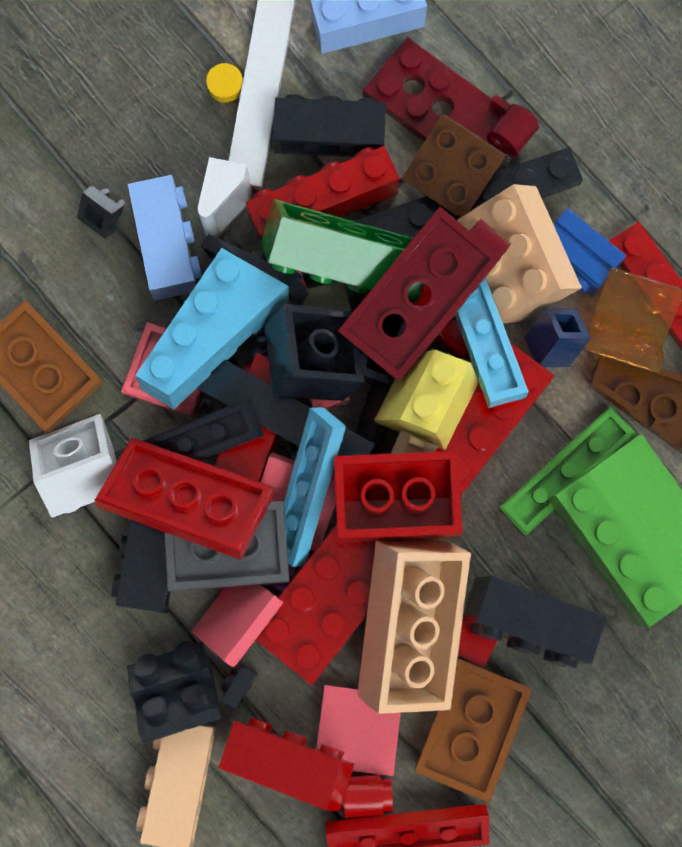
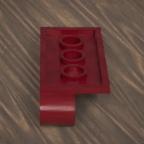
M409 37L403 41L363 89L364 98H373L378 102H386V114L424 142L440 118V115H437L432 109V106L440 101L446 102L452 107V112L446 116L509 157H516L540 127L538 120L526 108L518 104L510 105L496 94L493 98H490ZM415 80L420 82L424 89L421 93L412 95L407 93L403 86L406 82Z
M439 207L338 332L395 379L400 381L499 262L511 243L484 220L480 219L469 231L444 209ZM415 283H423L430 290L429 301L420 307L413 305L408 299V290ZM395 313L404 319L405 329L401 335L390 337L384 333L382 322L387 315Z

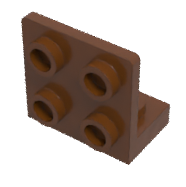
M442 114L403 175V180L461 218L470 212L494 173L501 167L508 155L450 117Z

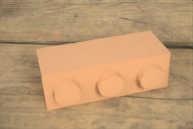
M203 724L154 740L153 749L159 750L156 766L150 765L146 776L145 790L151 792L148 807H141L137 820L136 831L142 832L140 843L157 847H193L216 726Z

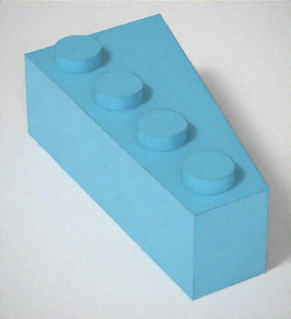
M221 248L135 375L140 389L175 409L211 375L210 373L220 363L228 360L237 352V348L252 334L255 335L263 328L265 322L283 304H289L288 285Z

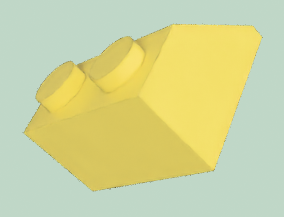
M437 350L424 351L400 381L395 379L374 421L397 432H401V430L445 450L479 383L472 364Z

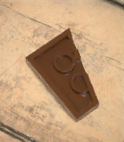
M602 349L599 353L589 387L682 454V374Z

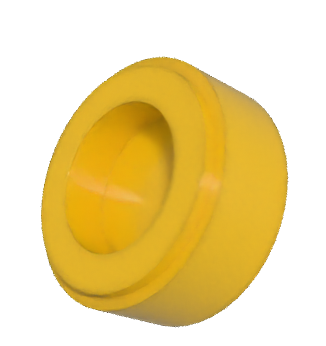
M227 63L214 66L206 78L208 92L218 102L229 103L236 100L241 95L243 84L242 74L239 69Z

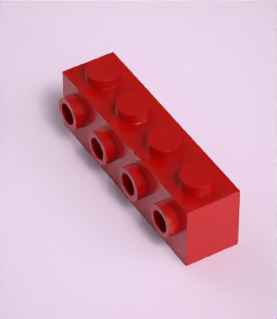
M385 146L377 149L373 147L365 148L356 153L353 159L343 163L339 161L328 163L320 169V172L309 177L305 175L296 176L290 179L282 188L274 191L266 189L257 192L251 197L250 201L246 202L248 217L262 247L261 240L274 199L341 218L397 195L400 178Z

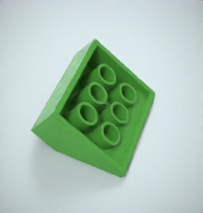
M639 434L549 497L548 501L552 503L557 514L637 627H651L682 605V489L643 435Z

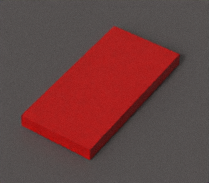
M131 437L94 501L96 506L103 510L242 560L275 495V491L272 486Z

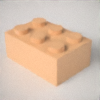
M513 184L457 220L470 231L482 219L511 243L499 262L485 277L502 323L522 322L581 289V285L536 186Z

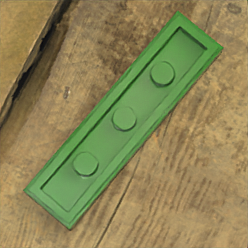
M610 406L498 509L525 537L555 510L552 503L548 501L549 497L624 446L637 433Z

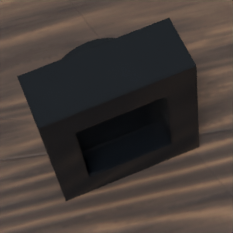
M242 666L239 672L232 669L220 688L226 692L221 701L237 709L258 676V673L247 666Z

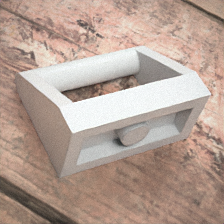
M209 157L198 204V214L206 237L210 234L219 238L247 208L246 202L250 201L252 195L247 164Z

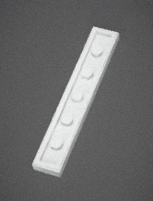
M258 0L228 160L247 164L251 188L254 190L262 191L273 132L275 97H279L296 0Z

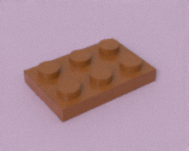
M25 300L0 322V385L40 428L49 434L104 382Z
M457 658L451 709L437 710L414 772L490 803L532 688Z

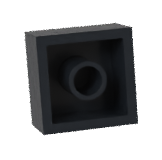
M283 304L265 324L273 396L344 401L365 383L360 349L338 332L354 311Z

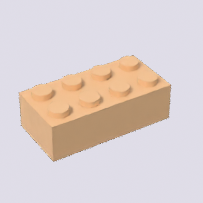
M376 540L357 696L378 714L451 709L471 553L447 540Z

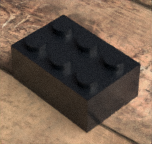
M490 575L475 578L463 612L462 623L471 626L470 634L490 641L492 639L501 641V638L507 639L506 647L525 654L539 655V652H543L542 660L564 668L567 666L577 669L578 663L592 665L607 617Z

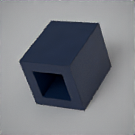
M545 308L524 339L534 360L541 366L569 367L590 341L591 337L577 309Z

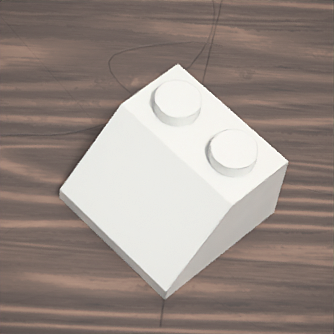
M101 414L29 440L33 481L52 518L63 513L74 512L82 506L95 502L96 496L117 463L115 451Z

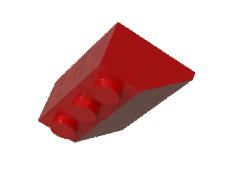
M458 451L334 456L338 543L376 542V540L459 538L461 536L462 516Z

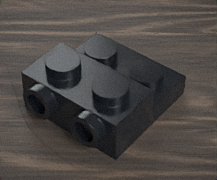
M181 642L175 647L174 651L158 656L151 653L144 654L138 658L136 663L127 665L130 694L135 703L138 733L143 744L222 719L212 665L203 642Z

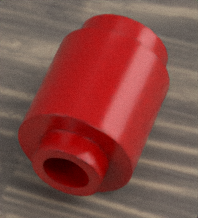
M381 775L351 776L340 810L345 811V818L383 816V812H393L391 778L381 779Z

